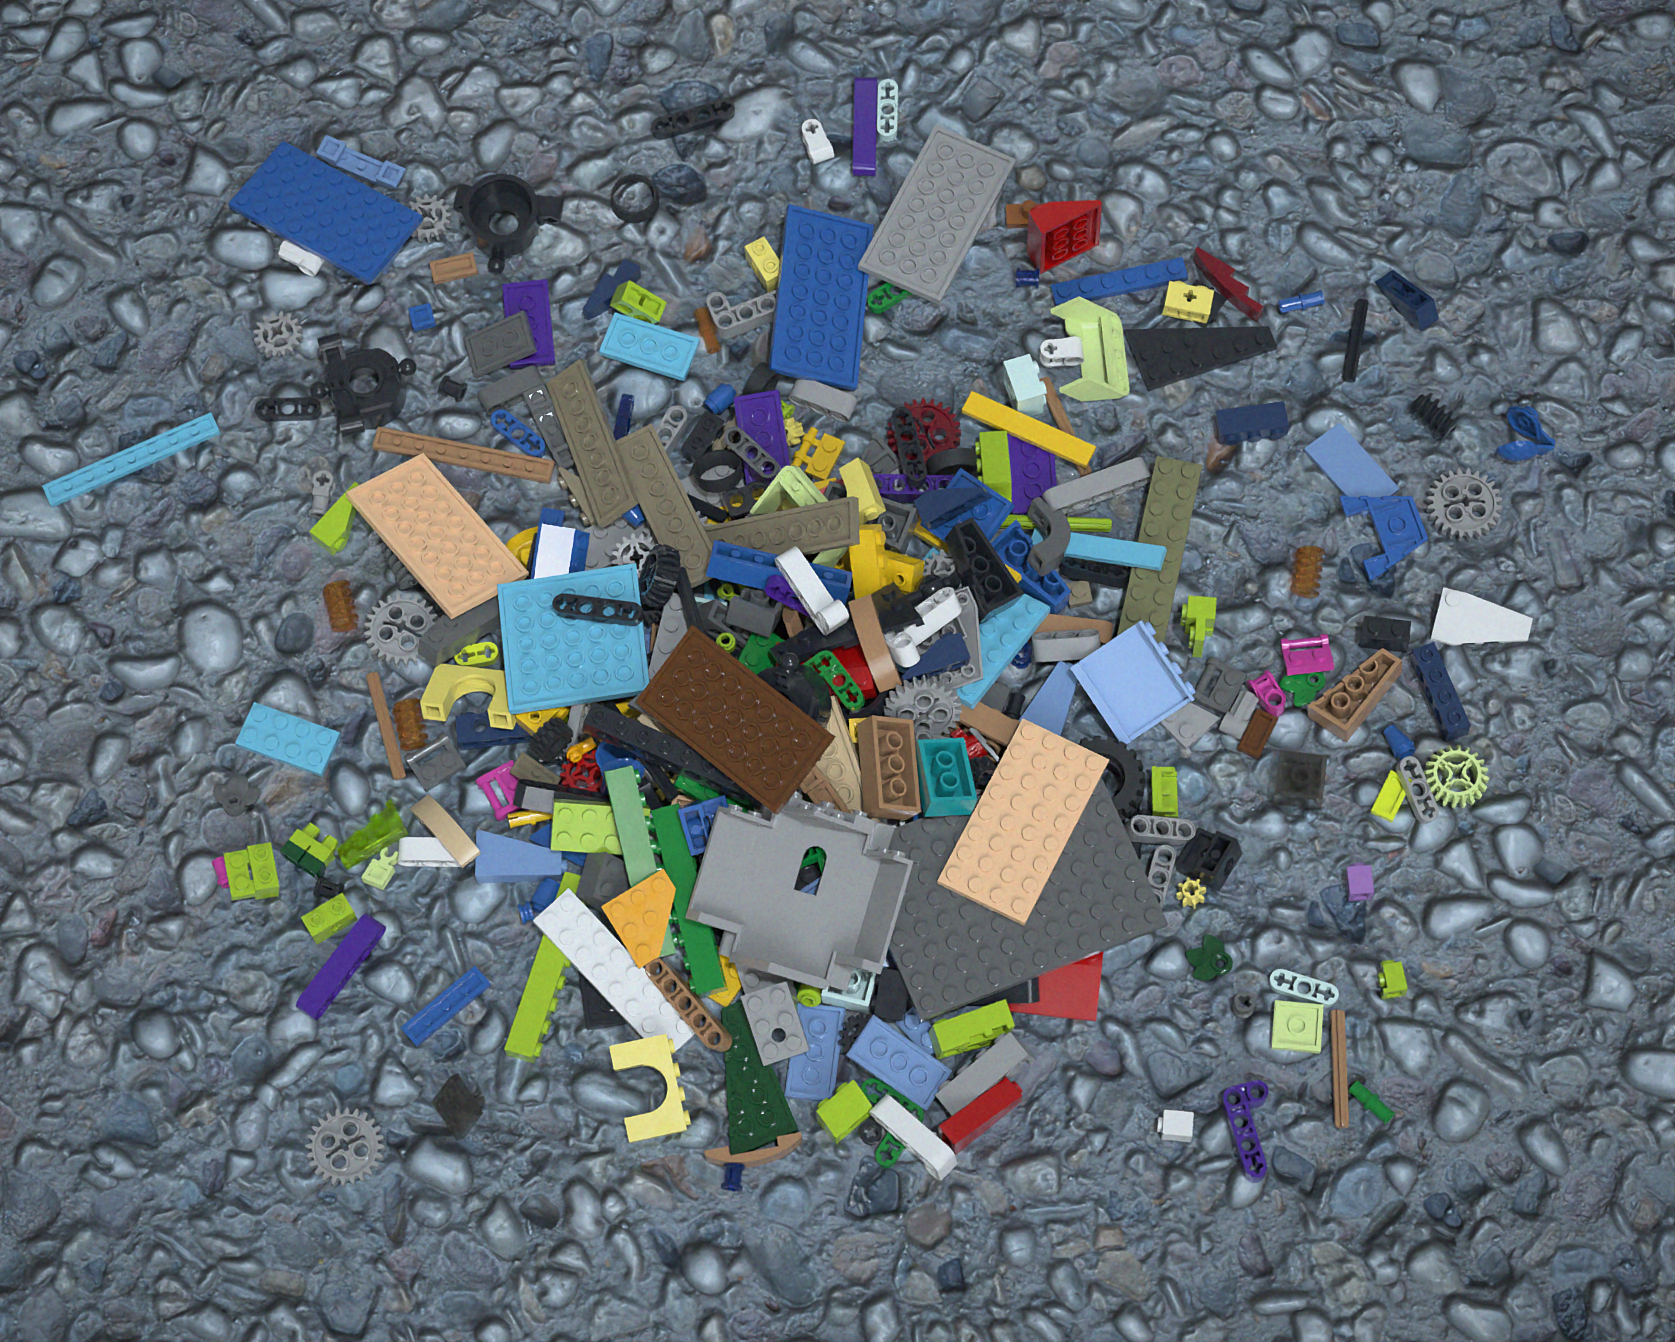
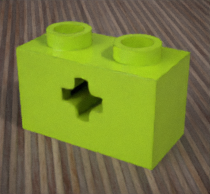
M343 893L301 917L316 945L358 921Z

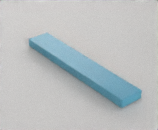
M1039 527L1034 528L1031 539L1033 540V545H1036L1046 538ZM1071 532L1070 542L1064 556L1161 571L1167 549L1165 546Z

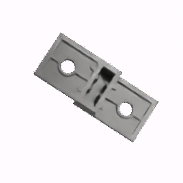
M735 964L745 995L741 996L742 1003L763 1066L810 1051L811 1049L796 1007V1003H799L793 980ZM776 1028H782L785 1031L786 1038L784 1041L778 1042L774 1039L773 1032Z

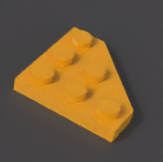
M664 868L601 906L638 968L656 959L661 953L676 891Z

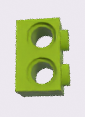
M629 280L617 286L610 306L629 317L655 324L660 321L667 302Z

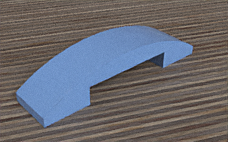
M328 135L324 137L316 152L317 156L336 168L369 183L396 189L406 172V168L387 160L384 163L347 148L346 143Z

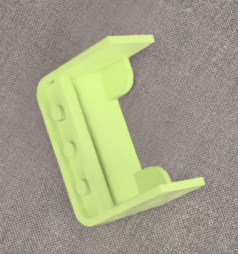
M1080 296L1050 309L1052 314L1065 319V331L1068 336L1081 338L1084 362L1081 364L1082 378L1060 387L1059 391L1080 401L1118 399L1128 395L1130 388L1122 323L1118 315Z
M785 466L752 507L750 513L752 515L773 513L785 498L791 504L799 505L800 507L827 502L828 500L798 466ZM849 547L820 552L812 563L834 568Z

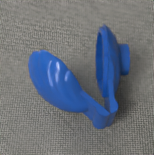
M1511 406L1508 408V411H1506L1507 421L1513 430L1521 435L1532 438L1538 445L1533 441H1512L1509 444L1497 447L1495 452L1500 457L1510 461H1524L1538 454L1542 456L1554 449L1555 440L1542 430L1539 414L1534 408L1530 406Z
M605 741L599 744L595 757L603 777L601 785L602 795H608L603 773L605 770L631 764L633 769L638 768L640 779L644 776L645 767L636 760V755Z

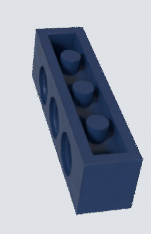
M1432 642L1412 649L1409 660L1445 742L1468 735L1471 724L1435 643Z
M488 710L479 714L465 712L461 716H455L457 743L460 751L530 743V739L533 738L517 722L514 729L491 727ZM480 725L486 726V729L482 732L475 731Z

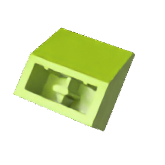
M854 1080L850 1083L844 1082L835 1091L837 1094L831 1099L825 1098L817 1106V1123L836 1145L871 1116L869 1111L873 1106Z

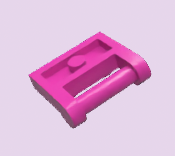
M1327 633L1319 634V637L1288 640V638L1280 639V648L1287 676L1334 670V661ZM1321 646V648L1290 652V649Z
M513 760L482 775L475 781L477 786L482 788L494 809V816L498 822L508 818V813H515L522 809L513 805L515 789L519 780L518 777L509 772L514 764ZM492 781H497L509 805L502 806L490 785Z

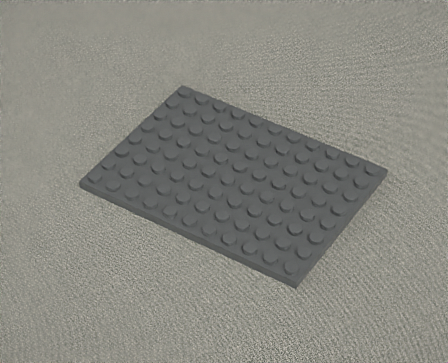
M1102 777L1025 926L937 884V880L982 795L977 797V802L971 815L923 817L894 828L888 850L905 853V858L912 860L913 865L890 940L889 950L920 1022L1167 927L1168 922Z

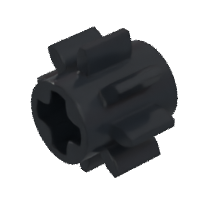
M985 755L982 758H972L969 763L974 785L978 786L979 783L981 785L988 784L994 774L992 770L996 766Z

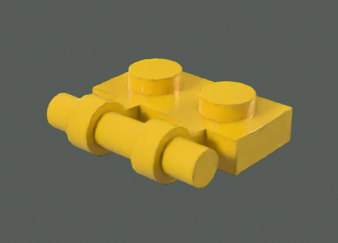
M810 427L808 433H805L801 440L803 443L799 450L795 451L792 457L794 460L791 466L795 465L800 468L801 464L807 466L805 472L812 474L814 479L818 481L827 480L845 447V441L824 433L820 441L815 438L818 430ZM810 447L816 449L812 458L806 455Z

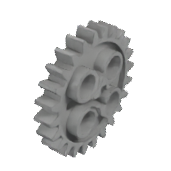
M1458 468L1456 475L1451 470L1448 471V478L1440 475V482L1434 481V488L1429 489L1428 494L1430 496L1426 500V503L1430 504L1426 509L1427 512L1431 513L1429 520H1436L1434 528L1443 527L1442 535L1448 531L1450 532V539L1456 534L1459 541L1462 540L1463 536H1466L1468 541H1471L1472 535L1480 539L1481 531L1488 535L1489 528H1495V521H1499L1501 516L1498 513H1501L1503 509L1499 505L1502 502V498L1497 497L1500 490H1492L1495 482L1487 483V475L1479 478V471L1471 475L1470 468L1467 469L1466 474H1462L1461 469ZM1475 490L1479 495H1471L1469 491ZM1446 493H1453L1456 497L1449 498ZM1478 511L1483 516L1477 517L1472 512ZM1456 514L1460 519H1452L1449 515Z
M399 593L396 595V600H392L390 596H387L388 603L386 604L379 600L380 608L373 606L372 611L374 615L367 614V619L370 622L364 624L365 629L369 630L364 632L365 638H368L366 641L367 646L372 647L371 653L373 655L378 653L379 661L386 657L387 665L395 661L397 668L400 662H404L405 667H408L411 660L417 665L418 657L425 661L426 659L418 654L419 638L415 636H422L438 620V615L432 614L434 612L433 607L426 608V600L419 603L417 595L413 600H410L409 593L405 595L404 599H401ZM394 613L402 614L399 619L390 618ZM416 621H421L424 623L421 627L418 628L412 626V624ZM385 633H391L393 635L388 640H384L381 638L382 635ZM407 641L414 643L410 648L403 647V644Z
M923 675L921 681H918L914 676L913 682L909 683L907 680H903V687L895 685L896 692H889L890 698L885 699V717L913 720L914 734L923 729L938 736H942V732L950 734L949 727L956 728V721H960L959 713H962L960 696H958L956 689L952 690L951 683L945 685L944 679L936 682L935 676H932L928 681L925 675Z
M349 1108L345 1109L344 1114H341L336 1109V1116L332 1117L327 1112L328 1120L324 1121L319 1118L318 1121L321 1126L311 1127L315 1135L307 1136L312 1143L305 1145V1147L312 1152L308 1153L306 1157L308 1160H313L309 1165L311 1169L317 1168L315 1171L317 1177L324 1174L322 1179L325 1183L332 1178L331 1183L333 1186H336L338 1181H341V1185L345 1188L347 1181H350L353 1187H355L356 1179L359 1178L365 1183V1174L373 1177L371 1169H380L376 1161L384 1160L383 1155L379 1152L385 1151L386 1147L379 1143L385 1141V1137L378 1135L382 1129L380 1126L374 1127L377 1123L374 1118L368 1121L369 1115L367 1113L360 1117L358 1109L354 1111L353 1115L350 1113ZM349 1127H356L357 1131L354 1135H345ZM327 1139H335L332 1147H324V1142ZM344 1144H347L349 1148L346 1152L343 1150ZM362 1147L368 1148L365 1156H356L358 1149ZM345 1159L346 1164L343 1168L337 1169L334 1167L336 1161Z

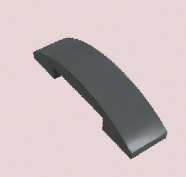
M544 384L523 392L535 423L557 466L566 469L575 465L553 402Z

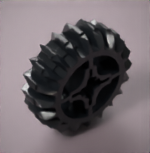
M658 544L646 556V561L643 563V569L639 578V591L641 602L647 604V606L663 607L673 595L681 566V557L679 551L666 544Z

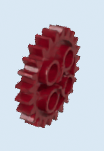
M922 398L921 404H918L915 399H913L912 406H909L906 402L904 403V407L911 411L913 419L915 418L919 422L918 425L914 421L920 446L925 447L922 450L926 468V461L929 457L944 450L957 448L955 445H960V438H958L961 437V430L958 429L960 428V421H955L956 413L949 415L950 407L943 410V402L936 406L934 405V399H931L930 403L927 404L925 398ZM899 416L898 418L901 419L902 426H904L905 419H903L902 416ZM926 417H930L933 419L930 422L923 421V419ZM888 423V429L890 430L887 431V438H889L888 446L893 447V453H898L897 457L900 459L892 425ZM909 434L900 436L904 441H911L913 439ZM937 435H943L945 438L942 440H937L934 437ZM907 453L905 455L909 460L918 458L914 453Z

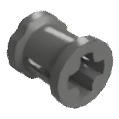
M1247 991L1239 992L1234 998L1233 1013L1242 1019L1250 1017L1254 1012L1255 997ZM1245 1002L1248 1003V1007H1247V1006H1244L1243 1008L1240 1007V1003H1241V1004H1244Z

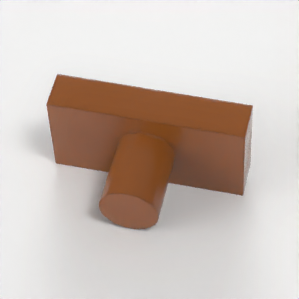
M1026 200L1023 204H1006V227L1028 228V212L1034 206L1045 203H1035L1032 200Z

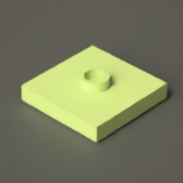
M1275 1000L1271 1049L1320 1054L1324 1005Z

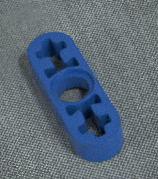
M500 409L493 412L490 420L493 429L525 455L539 458L545 455L546 446L541 437L508 411ZM498 418L501 420L505 418L506 424L509 426L508 430L507 426L503 423L498 424ZM515 430L525 432L521 439H514L512 433ZM529 440L530 443L534 446H537L539 444L540 450L534 449L532 451L531 446L529 443H527V441Z

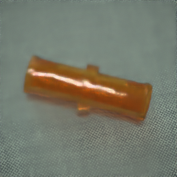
M706 307L696 309L693 314L699 326V336L703 337L707 353L714 354L719 352L721 346L715 333L717 329L711 322L708 309Z

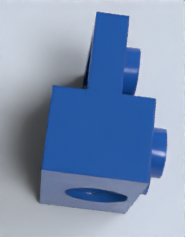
M725 794L679 806L678 812L691 856L705 852L718 806L728 808Z

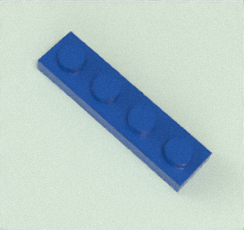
M474 966L400 1028L411 1042L418 1047L487 990L491 984L478 968Z

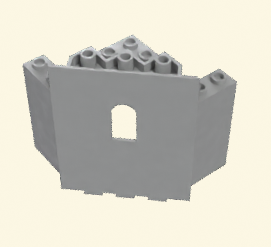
M797 793L792 795L778 815L774 814L763 804L759 813L748 810V814L743 813V808L729 804L728 808L718 806L685 917L724 930L718 954L730 957L729 962L825 990L827 986L847 991L853 968L881 974L913 865L912 860L905 858V853L888 850L895 827L868 819L865 812L853 810V814L834 809L835 804L821 801L820 805L802 800L803 795ZM813 846L823 848L827 855L816 896L794 890L804 854Z

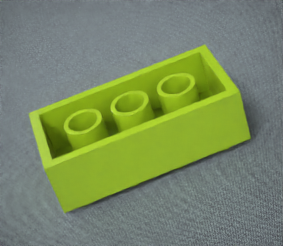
M553 799L550 849L589 853L607 852L609 854L622 855L610 802ZM646 805L642 807L644 816L649 815L650 818V807Z

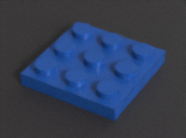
M960 468L946 489L983 487L991 494L992 498L934 530H930L923 522L920 525L946 543L945 537L955 525L973 517L990 542L1015 505Z

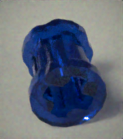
M1017 268L1016 288H1020V286H1035V288H1039V268L1035 270H1021V268Z
M1028 643L1024 644L1011 661V664L1017 669H1025L1031 663L1032 649Z
M733 1162L724 1163L725 1177L724 1183L721 1184V1189L732 1192L743 1191L741 1179L745 1165Z

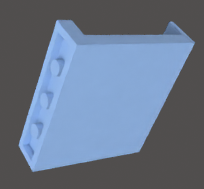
M1143 620L1139 621L1071 667V670L1119 742L1123 741L1126 744L1195 699L1193 696L1196 693L1195 689L1189 681H1183L1180 676L1183 673L1176 661L1171 663L1167 657V654L1170 652L1162 641L1157 642L1153 636L1156 634V631L1149 621L1147 623H1144Z

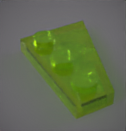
M391 798L385 803L386 808L378 815L374 813L369 818L371 822L362 830H356L336 849L347 870L409 834Z

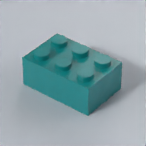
M964 738L917 740L915 747L918 783L924 817L971 815L977 802V795Z

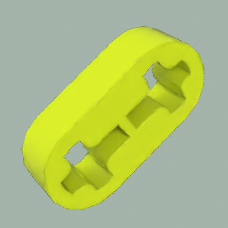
M483 642L464 647L454 658L459 666L479 668L495 664L499 659V651L494 643ZM487 649H490L492 652L490 658L483 655L486 654ZM463 654L468 655V662H463L461 659Z

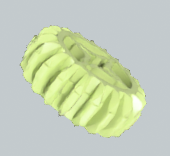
M1449 745L1446 748V752L1440 748L1437 752L1438 755L1432 754L1430 757L1431 761L1426 763L1425 767L1428 770L1424 771V775L1429 786H1431L1432 794L1436 793L1435 801H1438L1440 798L1443 799V806L1451 802L1453 809L1456 808L1457 803L1464 808L1466 801L1473 805L1475 798L1480 799L1482 797L1481 792L1486 791L1487 786L1485 783H1488L1489 777L1485 774H1487L1488 768L1482 767L1484 759L1476 760L1478 757L1477 752L1472 755L1469 754V747L1465 751H1461L1460 745H1457L1455 750ZM1450 762H1460L1461 764L1454 765ZM1469 768L1474 774L1475 784H1472L1470 778L1466 775ZM1438 769L1442 771V775L1446 778L1444 785L1438 779ZM1461 773L1460 779L1457 778L1451 781L1452 775L1455 776V774L1459 775ZM1456 788L1460 789L1463 792H1454L1451 790Z

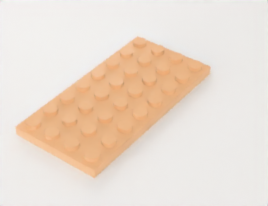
M424 453L346 492V498L450 619L498 595L497 584L523 581L529 575L524 566Z
M1022 719L937 880V884L1025 926L1106 769L1109 759L1030 721Z

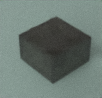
M1280 750L1277 761L1273 804L1320 810L1323 802L1327 756Z

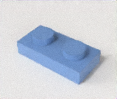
M912 1007L906 1012L905 1019L903 1021L897 1020L895 1025L911 1042L932 1056L935 1054L928 1034L932 1026L927 1021L920 1022L915 1008Z

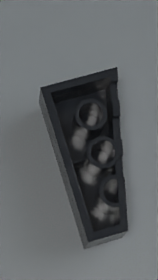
M973 517L952 528L945 537L962 584L964 587H969L975 600L980 624L1014 606L1024 595V592Z

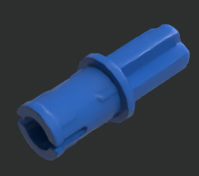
M1321 290L1304 295L1299 293L1298 296L1279 300L1278 308L1281 313L1299 309L1305 311V308L1324 305V295Z

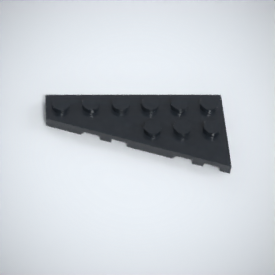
M1269 326L1125 329L1124 331L1148 392L1277 349V344Z
M894 582L871 594L883 633L893 630L895 633L904 631V627L916 624L917 627L925 625L920 614ZM846 607L849 613L847 622L831 633L824 635L815 624L770 648V652L779 666L781 665V657L788 652L796 654L800 663L809 660L811 655L822 651H830L832 653L833 648L844 646L846 649L859 645L860 641L850 607Z

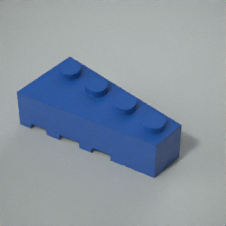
M1016 519L991 545L1004 564L1021 574L1022 578L1018 585L1026 595L1050 606L1049 614L1058 615L1068 605L1071 590L1055 569L1041 577L1029 564L1027 559L1032 546H1034L1033 540L1028 534L1024 533Z

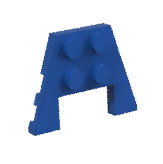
M1340 496L1338 499L1345 518L1368 511L1384 554L1363 560L1362 565L1369 582L1375 580L1428 540L1412 496Z

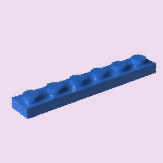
M1183 257L1051 284L1050 289L1056 307L1079 296L1088 301H1094L1165 286L1169 284V281L1184 282L1188 281V274Z

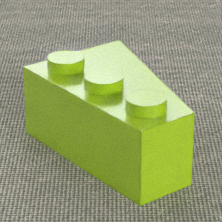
M1007 431L979 432V442H975L976 456L980 455V459H977V473H981L982 476H978V480L1012 502Z
M1004 999L948 1020L940 1019L933 1023L934 1025L928 1034L938 1060L995 1045V1039L1003 1033L1008 1034L1012 1032L1015 1024L1007 1001Z

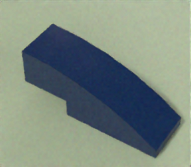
M624 259L614 276L605 273L583 307L584 319H593L612 308L610 303L617 286L629 280L636 284L641 278L640 266Z

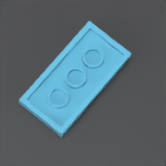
M614 313L600 347L599 355L685 382L700 345V339Z
M254 702L235 744L239 748L323 777L341 734L335 730Z

